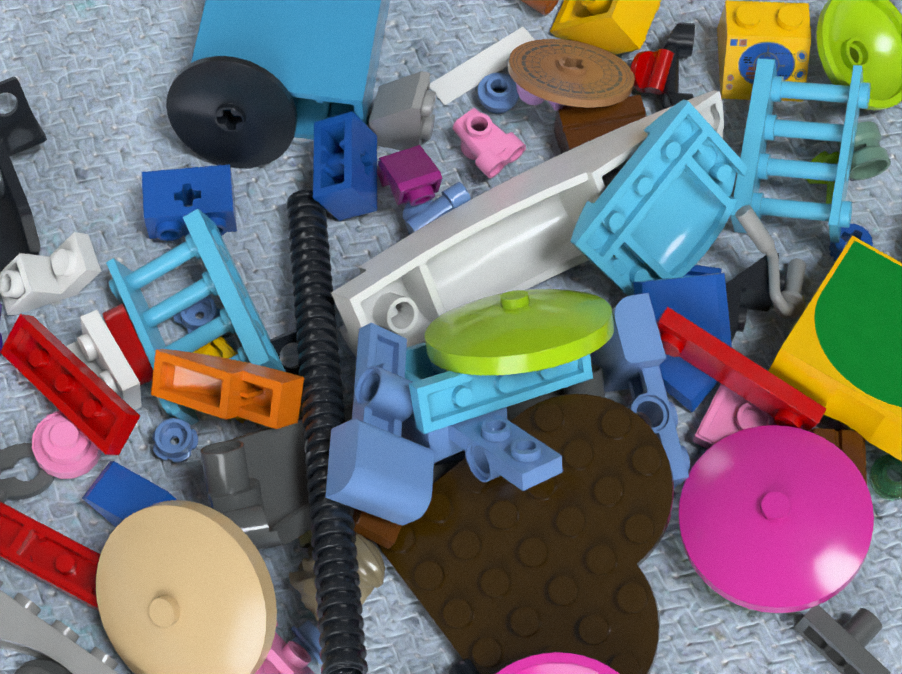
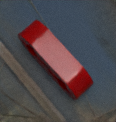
M122 303L103 312L102 315L107 327L138 378L140 386L152 381L153 368L125 305Z

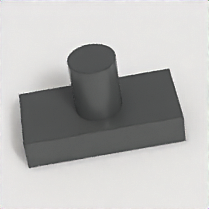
M817 605L812 607L794 627L841 674L891 673L865 649V646L883 628L879 619L865 608H860L842 627L821 606Z

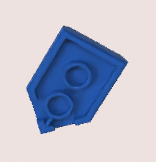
M724 272L633 282L634 295L649 293L656 320L669 307L732 348ZM665 354L666 359L659 365L665 390L693 413L718 381L684 359Z

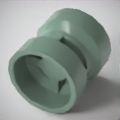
M859 122L857 125L850 178L853 180H865L875 177L887 170L891 164L887 150L879 144L881 134L875 122ZM837 142L838 147H839V150H840V148H841V142Z

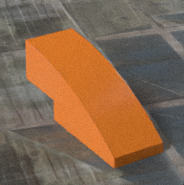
M157 349L151 395L225 420L240 417L270 428L279 429L298 423L304 377L217 356L170 349Z

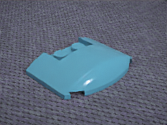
M684 99L644 129L648 134L646 139L596 202H586L572 234L570 242L626 296L634 295L633 282L683 277L717 239L738 199L731 197L736 172L746 176L748 166L694 106Z

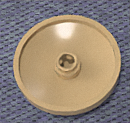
M170 500L153 504L131 514L113 530L107 539L97 566V604L104 629L111 644L132 672L135 674H255L267 658L274 640L277 624L276 597L269 571L262 556L240 527L222 513L203 504L185 500Z

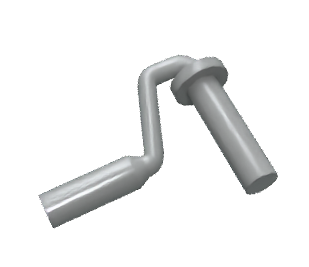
M750 205L741 207L735 213L736 218L757 249L767 256L769 294L775 312L785 319L800 317L805 310L806 303L801 295L806 263L798 258L792 259L789 262L784 289L781 292L779 258L775 249V242Z

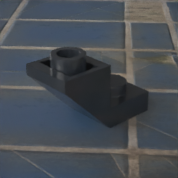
M766 255L726 283L731 342L737 331H744L747 309L768 312L772 304L769 294L768 260ZM779 270L780 290L782 292L785 284V271Z

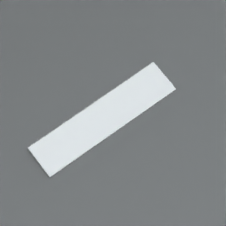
M521 27L430 83V89L436 92V96L444 105H447L479 85L485 76L498 73L508 67L511 52L519 45L534 41L535 39L524 27Z

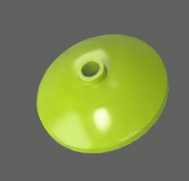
M828 0L818 19L817 50L823 70L833 85L850 86L853 65H860L863 67V82L871 83L867 110H884L899 104L902 101L901 13L889 0Z

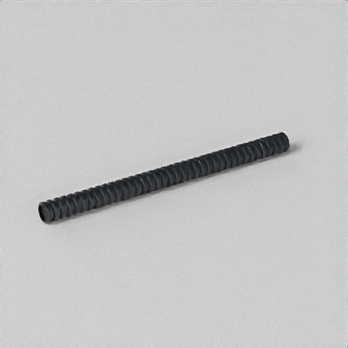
M300 190L288 197L286 207L288 210V236L291 252V272L293 275V303L296 319L295 328L297 331L296 340L298 343L297 353L299 355V376L304 377L301 397L303 405L301 410L303 414L302 424L305 429L303 437L305 440L304 450L306 453L305 463L307 466L306 476L309 492L308 503L311 507L309 516L312 520L310 530L313 534L311 537V543L314 548L312 557L315 561L313 571L316 575L314 585L317 589L315 594L318 604L316 612L319 618L317 625L321 633L318 638L319 645L322 648L320 651V659L323 663L321 674H366L368 672V664L364 659L367 656V650L365 645H363L366 638L362 630L364 619L361 616L363 606L360 601L362 597L359 587L360 576L357 572L359 569V563L356 559L358 551L355 545L356 534L353 531L355 528V521L352 517L354 508L325 498L331 429L346 422L343 413L344 404L342 401L343 392L341 389L342 380L340 377L341 368L338 354L339 345L337 342L335 301L331 294L334 290L328 242L326 209L313 199V190Z

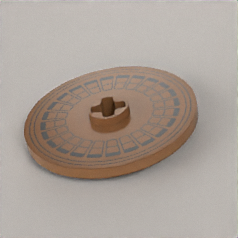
M541 39L521 44L511 52L508 62L509 74L521 88L542 99L574 107L594 108L620 103L631 94L635 80L634 74L627 63L611 52L583 42L565 39Z

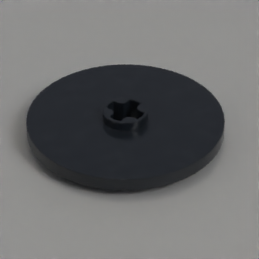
M212 56L196 60L185 66L176 75L167 95V115L177 136L193 152L219 165L230 164V167L253 168L268 164L283 155L291 145L296 132L297 111L289 91L272 73L248 60L230 56Z

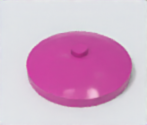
M780 425L758 426L738 431L723 438L698 459L682 488L679 502V529L682 544L691 565L703 581L725 599L751 610L768 613H790L809 609L826 602L842 591L854 579L866 559L872 539L874 526L873 504L869 489L860 471L853 461L833 443L800 428Z

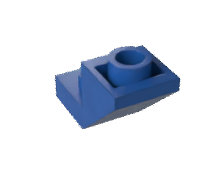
M115 461L108 463L82 497L84 501L115 528L125 518L139 510L159 502L177 500L165 489Z

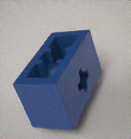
M353 111L314 122L313 199L339 221L377 211V135Z
M230 164L142 172L144 221L149 239L158 238L163 241H174L190 234L183 217L196 209L201 210L215 222L221 236L226 232L237 231L234 184Z

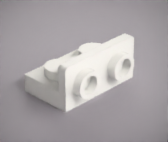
M98 310L81 316L82 335L77 337L78 341L66 347L134 410L142 407L140 382Z

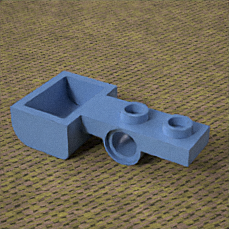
M649 293L630 295L620 300L612 310L614 334L611 339L601 348L591 353L590 356L593 365L602 367L605 392L630 389L633 402L627 408L635 413H644L651 420L652 430L659 438L670 461L675 489L689 478L690 459L686 448L680 445L676 430L678 424L677 411L674 404L668 401L659 367L666 359Z
M369 323L359 328L352 419L331 429L325 498L403 526L419 519L430 504L433 487L434 451L401 437L402 422L413 413L409 383L413 381L405 378L407 339L378 325Z
M507 407L426 434L416 428L414 412L408 419L402 422L401 437L434 451V463L464 450L472 473L482 482H488L502 476L524 491L563 472L562 455L507 420Z

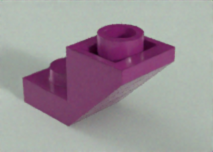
M421 145L380 157L378 161L377 175L382 187L390 185L397 206L407 202L411 206L421 205L432 200L435 197V193L439 191L443 179L442 175Z

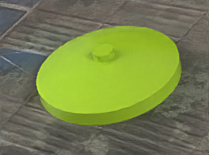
M562 289L514 290L484 297L442 314L430 323L424 337L428 358L433 364L442 369L469 375H510L556 367L593 353L611 339L614 334V322L610 304L603 298L590 293Z

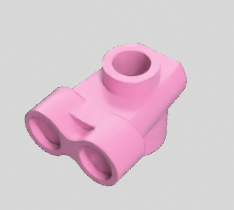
M472 108L461 116L453 125V131L461 139L460 147L462 153L467 158L476 160L475 165L489 179L500 173L508 163L516 161L526 150V145L513 132L506 134L492 122L488 115L479 112L476 108Z

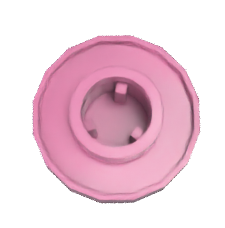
M60 410L47 415L37 425L32 435V451L39 467L48 475L60 479L77 478L88 473L98 463L102 451Z

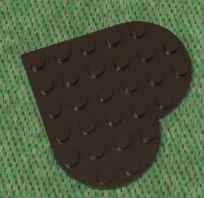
M569 394L552 397L527 408L510 422L562 455V473L522 491L502 476L488 482L480 481L472 473L466 458H464L433 484L431 501L425 513L419 519L401 526L395 543L389 549L376 543L462 659H470L480 674H496L506 666L523 658L553 652L583 655L609 666L620 674H650L658 654L661 624L660 613L653 589L639 565L656 549L669 525L674 493V478L671 464L663 445L652 428L640 416L624 405L611 399L589 394Z

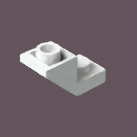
M74 232L50 256L19 253L0 272V294L7 315L15 316L75 296L101 272L89 235Z

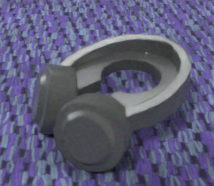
M32 443L15 444L0 449V475L3 470L14 468L16 463L25 457L35 458L32 451ZM40 467L39 474L30 481H21L15 476L0 479V502L4 503L7 499H27L41 494L49 488L55 477L48 475Z

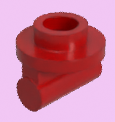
M658 49L656 52H639L634 57L630 67L635 78V89L640 93L663 94L674 53L666 49Z

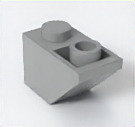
M420 71L379 86L369 120V128L377 135V146L402 151L422 145L423 139H431L435 123V115L432 113L436 92L429 90L430 73Z

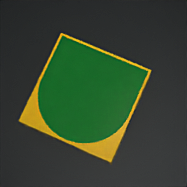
M852 236L783 343L768 371L825 407V416L847 425L869 443L902 461V263Z

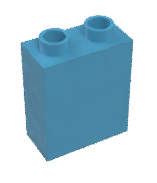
M206 0L191 63L206 57L230 56L251 61L268 70L287 88L295 103L298 120L295 138L314 140V122L351 111L368 126L390 0Z

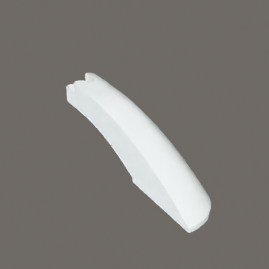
M713 90L687 100L723 139L724 112L720 91ZM671 107L588 141L499 184L444 214L358 267L361 273L359 276L331 292L345 324L339 330L354 355L357 357L359 328L369 323L378 325L406 338L407 347L425 342V331L430 323L456 307L500 293L527 290L572 267L589 261L570 242L586 202H596L648 136L644 129Z

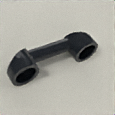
M679 22L676 24L663 49L673 52L674 57L662 94L663 110L676 105L683 99L689 100L694 98L693 94L679 93V56L691 57L695 37L694 23Z

